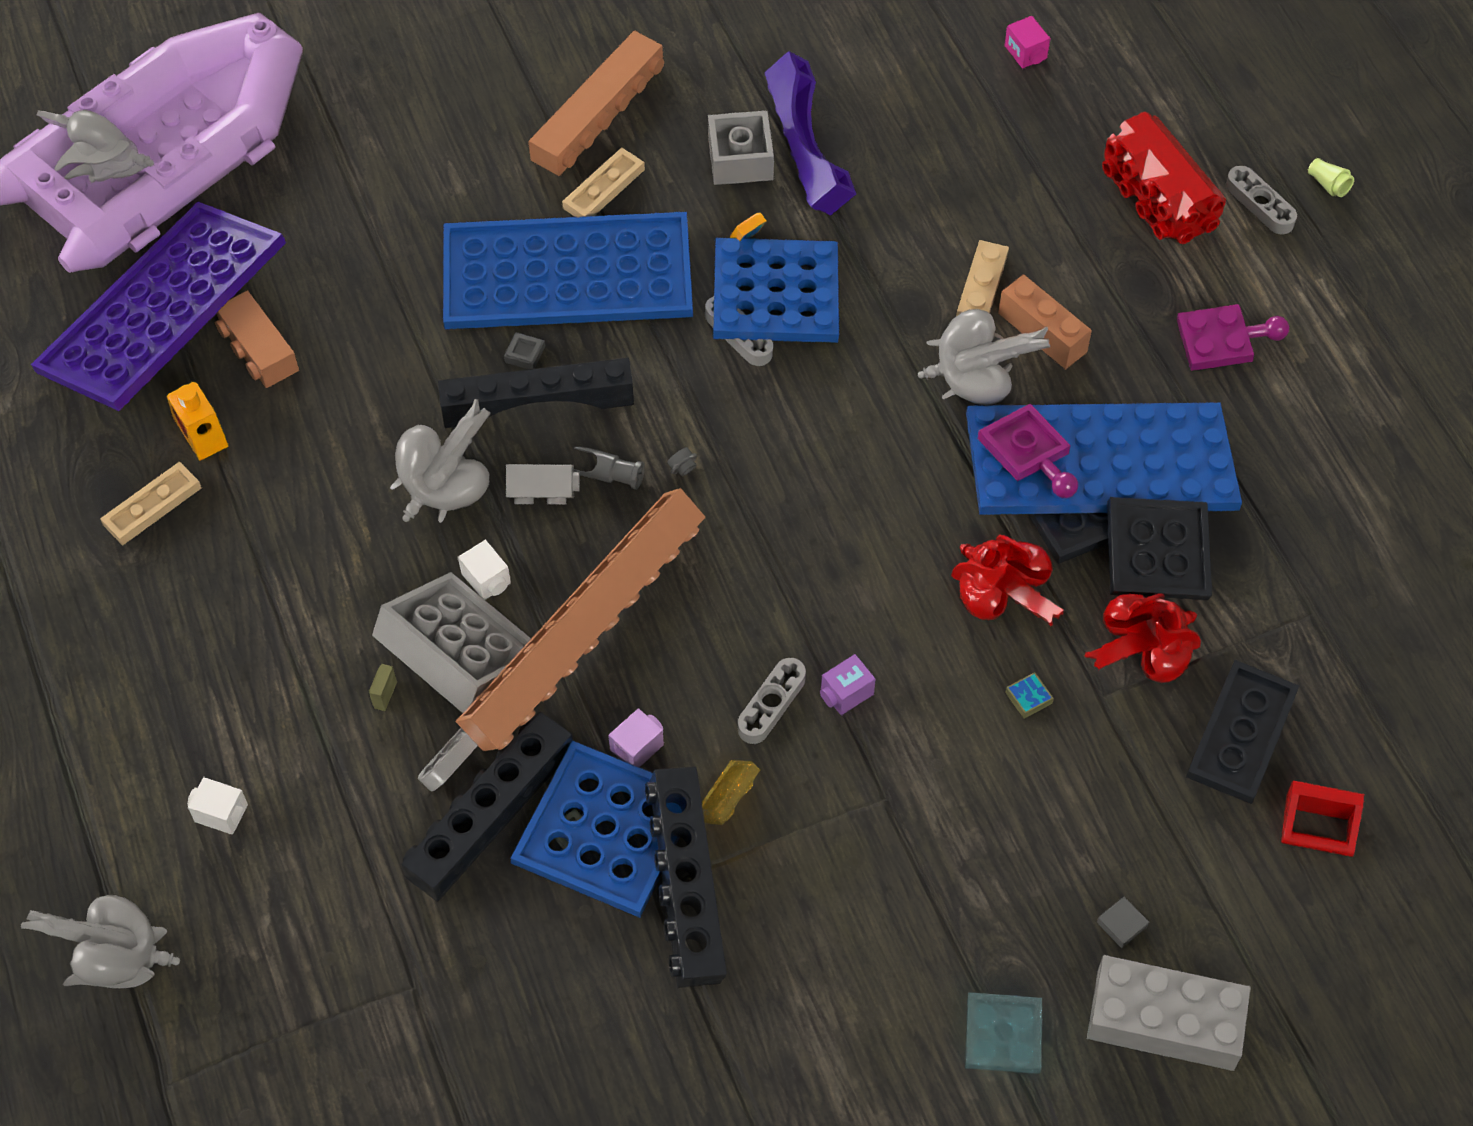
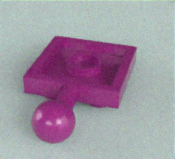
M1239 304L1183 312L1177 315V324L1191 371L1253 362L1254 352L1250 338L1267 336L1271 340L1279 341L1284 339L1289 333V323L1281 316L1270 317L1265 324L1246 326Z
M1031 404L979 430L977 439L1017 481L1041 469L1052 481V490L1058 497L1070 498L1077 492V478L1069 472H1061L1053 464V462L1069 454L1071 445Z

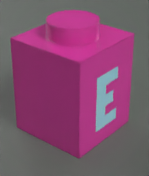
M1033 16L1007 26L1005 47L1022 69L1047 59L1050 37Z

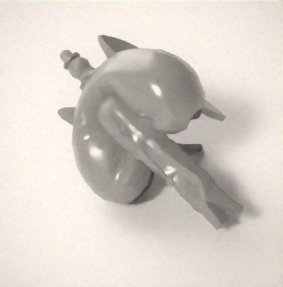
M38 110L37 116L42 117L45 122L67 129L68 137L74 143L57 162L54 170L59 171L70 163H83L65 175V179L87 175L91 183L95 181L102 182L110 178L129 177L140 172L145 167L154 165V161L150 160L149 156L138 154L137 146L112 122L97 113L80 110L74 112L70 117H66V115Z
M980 309L964 311L951 320L941 339L927 341L928 345L939 346L940 362L935 366L930 365L926 369L923 368V371L918 373V377L921 379L925 377L927 380L928 378H935L940 375L944 376L951 390L942 396L943 399L956 394L974 404H996L1010 393L1012 387L1008 373L1012 368V364L1009 363L1002 368L998 363L1013 357L1017 358L1020 354L1050 348L1049 339H1044L1048 327L1032 333H1022L1004 339L1001 335L995 333L994 319L987 311Z
M477 399L474 400L468 413L458 422V425L445 440L443 446H441V440L437 433L425 425H416L401 435L395 452L398 478L390 489L393 490L403 484L411 495L412 500L407 504L406 511H403L405 513L402 517L403 521L408 522L410 518L414 519V515L419 512V508L426 505L439 509L438 521L442 523L447 511L472 505L487 490L489 485V472L481 462L465 459L463 456L468 445L472 443V437L491 414L485 408L480 410Z
M105 895L96 898L88 908L87 922L74 921L72 918L66 919L31 910L26 918L30 921L21 923L22 929L36 930L51 936L80 943L74 949L72 961L70 962L74 974L64 981V986L90 985L108 988H131L142 985L155 975L149 969L154 963H158L161 966L168 965V967L171 964L178 965L180 963V959L173 957V953L157 951L156 946H154L167 933V929L151 926L146 915L135 903L117 895Z

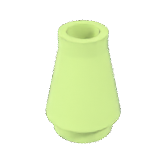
M1319 158L1315 159L1308 168V173L1331 196L1343 197L1353 186L1354 177L1348 169L1324 162Z

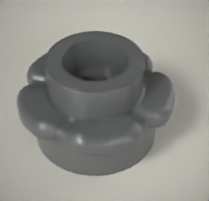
M688 447L675 453L667 461L671 467L670 473H679L681 477L690 473L697 466L694 462L697 454H692Z

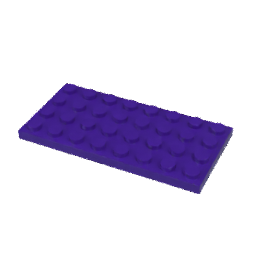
M197 202L60 335L31 366L37 374L120 411L284 246L286 241L283 235Z

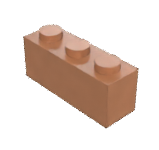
M1024 274L1002 291L998 314L1021 333H1032L1048 327L1044 339H1049L1050 348L1041 350L1065 370L1087 353L1092 330Z
M248 290L230 299L217 312L219 320L215 322L219 333L223 338L229 337L231 339L230 345L238 359L244 357L247 361L245 364L246 368L254 380L260 379L263 385L268 388L299 371L293 350Z

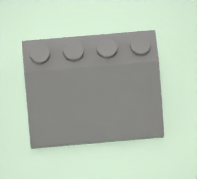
M452 572L381 605L372 634L374 638L462 713L465 712L531 639Z

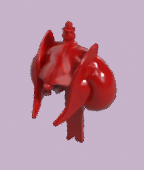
M998 535L995 540L986 541L976 547L970 544L960 545L962 555L966 556L969 560L956 565L951 576L960 581V598L967 611L981 620L997 619L1004 613L1008 597L1016 604H1020L1032 612L1037 618L1045 620L1050 626H1052L1053 618L1059 619L1060 615L1063 614L1064 609L1041 596L1040 592L1035 591L1029 586H1041L1051 577L1053 571L1050 556L1042 547L1028 542H1017L1005 535Z
M1162 593L1147 598L1138 594L1119 595L1108 603L1103 613V623L1111 634L1121 637L1102 645L1099 649L1086 652L1084 657L1097 659L1094 667L1100 670L1120 659L1125 660L1137 653H1143L1141 665L1148 679L1159 683L1174 681L1188 668L1193 650L1200 648V636L1187 626L1195 621L1197 614L1189 610L1185 612L1175 602L1166 601Z

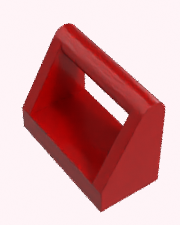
M1293 780L1286 795L1281 843L1353 857L1363 810L1364 794ZM1296 810L1348 820L1346 841L1292 831Z

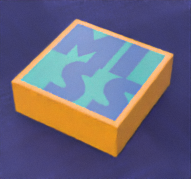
M757 212L736 226L730 238H737L739 241L749 239L760 231L766 219L761 213Z

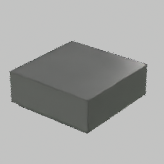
M515 332L504 355L505 363L529 370L535 369L545 349V340Z
M1123 897L1098 917L1097 923L1123 948L1148 927L1149 921Z

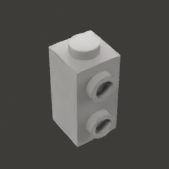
M506 464V497L514 498V504H534V498H547V504L565 505L566 498H574V491H580V472H574L573 465Z

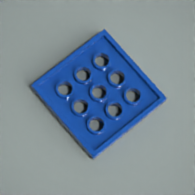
M716 238L713 339L740 338L741 340L768 339L772 341L838 343V241L742 239L739 241L737 238ZM749 263L753 266L750 268H742L739 266V264ZM780 264L783 268L773 269L770 265ZM811 265L814 269L804 270L800 266ZM741 286H749L752 288V290L741 291L738 288ZM780 287L783 291L772 292L769 288ZM811 288L814 292L803 293L800 289ZM737 309H748L752 313L742 315L738 313ZM772 310H779L784 314L780 316L771 315L769 312ZM803 311H810L815 315L811 317L802 316L800 313Z
M572 741L510 858L511 864L640 918L662 875L661 871H656L654 861L655 850H658L657 837L651 836L650 818L643 814L644 808L652 805V803L648 804L646 801L645 784L650 781L653 773ZM585 779H594L599 783L597 789L591 792H585L579 787L580 783ZM617 792H626L631 798L626 804L617 805L612 802L611 797ZM670 802L666 804L669 811L673 813L682 812L680 806L676 803ZM571 808H578L584 813L583 817L578 821H569L564 817V814ZM603 821H610L616 826L615 830L607 835L597 832L596 827ZM635 834H641L648 839V842L641 848H634L629 845L628 840ZM679 836L671 837V841L675 846L680 838ZM561 837L568 841V846L562 851H553L549 848V843L554 838ZM587 851H596L601 857L597 863L588 865L581 861V856ZM627 864L633 869V872L626 878H618L613 874V870L617 865Z

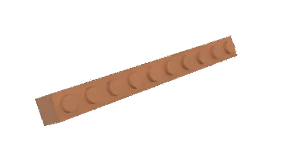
M681 488L666 492L456 720V723L482 751L501 750L513 740V731L519 725L522 726L532 719L536 713L534 708L539 702L546 701L556 692L557 687L555 685L562 677L565 678L574 672L578 667L576 661L583 654L589 653L598 645L599 640L597 638L603 631L610 630L617 624L620 619L618 614L624 608L632 606L639 599L640 595L638 592L644 585H650L659 577L660 572L658 570L661 566L677 557L680 553L678 547L683 542L692 539L699 532L697 526L704 520L705 516Z

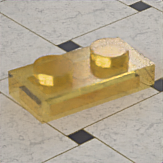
M731 760L702 801L705 823L723 825L725 821L731 818L735 810L734 808L742 796L751 789L753 780L760 772V769L752 761Z

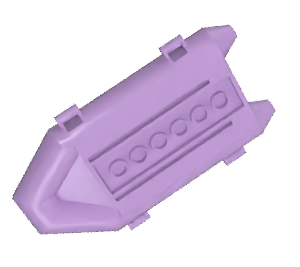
M255 13L167 39L156 48L151 47L130 62V66L117 76L115 74L111 75L67 107L68 111L62 115L70 117L74 112L88 110L105 117L137 146L138 154L149 156L150 160L154 161V165L145 167L140 172L129 177L110 178L102 182L95 181L91 183L87 175L65 179V175L83 163H70L59 171L54 170L57 162L74 143L68 137L67 129L48 124L41 130L36 129L13 146L14 149L0 159V206L24 202L61 233L67 240L58 260L68 272L104 267L128 248L137 253L160 235V231L157 229L160 224L244 161L254 165L275 149L272 140L279 134L303 53L301 44L263 14Z

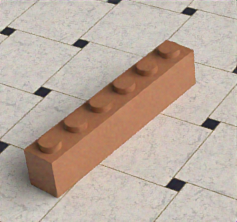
M633 31L529 140L531 161L558 176L567 168L572 167L582 151L588 149L593 144L597 135L610 126L612 119L620 111L622 112L627 108L629 101L637 93H641L644 90L647 82L654 75L660 73L664 66L662 45Z

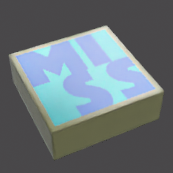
M1035 672L1009 685L1005 691L1024 719L1053 704L1054 700Z

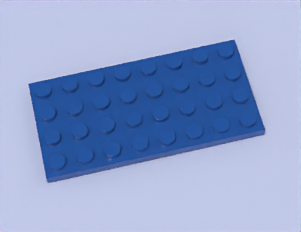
M687 212L444 223V329L693 317Z
M1221 403L1032 405L1071 445L1068 455L1053 462L1061 472H1069L1077 478L1078 490L1070 498H1060L1055 495L1052 490V481L1041 469L1017 481L977 439L980 429L1026 405L967 406L966 417L979 515L1107 513V501L1110 497L1207 502L1208 511H1240L1242 500Z

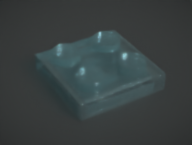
M968 992L965 1068L1040 1074L1042 998Z

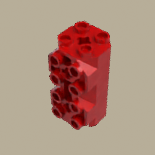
M1145 111L1125 120L1119 126L1122 132L1117 137L1113 133L1107 139L1104 153L1106 160L1102 162L1105 175L1112 178L1119 187L1123 197L1138 196L1139 201L1135 204L1136 211L1151 226L1158 239L1174 238L1184 245L1204 232L1210 233L1214 231L1220 224L1218 218L1222 215L1226 204L1225 196L1157 116L1153 115L1152 117L1150 113Z

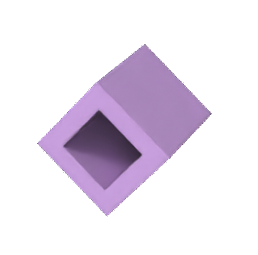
M638 708L609 734L610 751L620 760L640 767L664 745L663 726L653 715L649 714L647 716Z

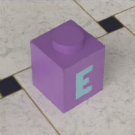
M856 654L822 675L820 694L830 708L834 706L839 714L843 715L874 695L876 679Z

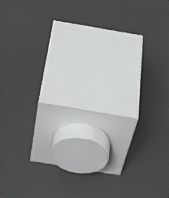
M486 539L458 556L461 574L484 600L492 595H499L511 584L508 566Z
M203 777L198 788L195 787L191 791L188 798V809L196 823L232 835L248 806L242 790Z

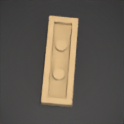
M619 149L562 201L563 209L574 217L595 216L645 170L644 162L625 149Z
M979 240L956 316L970 309H980L990 314L1009 247Z
M179 461L100 518L101 522L123 546L201 489L200 482Z

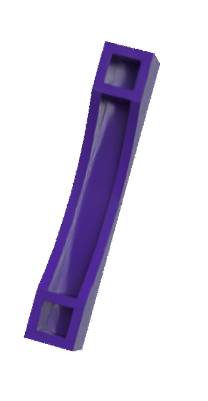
M788 51L764 72L768 82V90L773 96L776 105L775 111L781 119L784 128L783 134L788 139L791 148L790 153L796 162L799 171L798 177L804 185L808 204L814 210H820L832 215L854 197L856 192L849 172L830 163L818 148L811 120L812 99L816 81L809 62Z

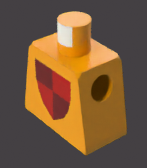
M196 382L183 385L167 395L173 419L200 461L229 447L214 409ZM201 424L206 425V433H197V429Z

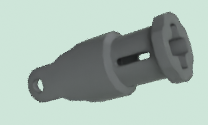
M575 447L577 450L595 454L597 465L592 471L584 472L574 469V472H580V476L607 483L617 481L629 484L631 489L638 490L645 472L644 462L637 461L633 463L621 460L615 454L588 447Z

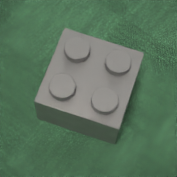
M768 111L708 115V140L714 185L774 179V154Z

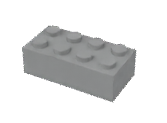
M1103 955L1097 972L1087 1039L1234 1071L1242 1057L1251 987Z

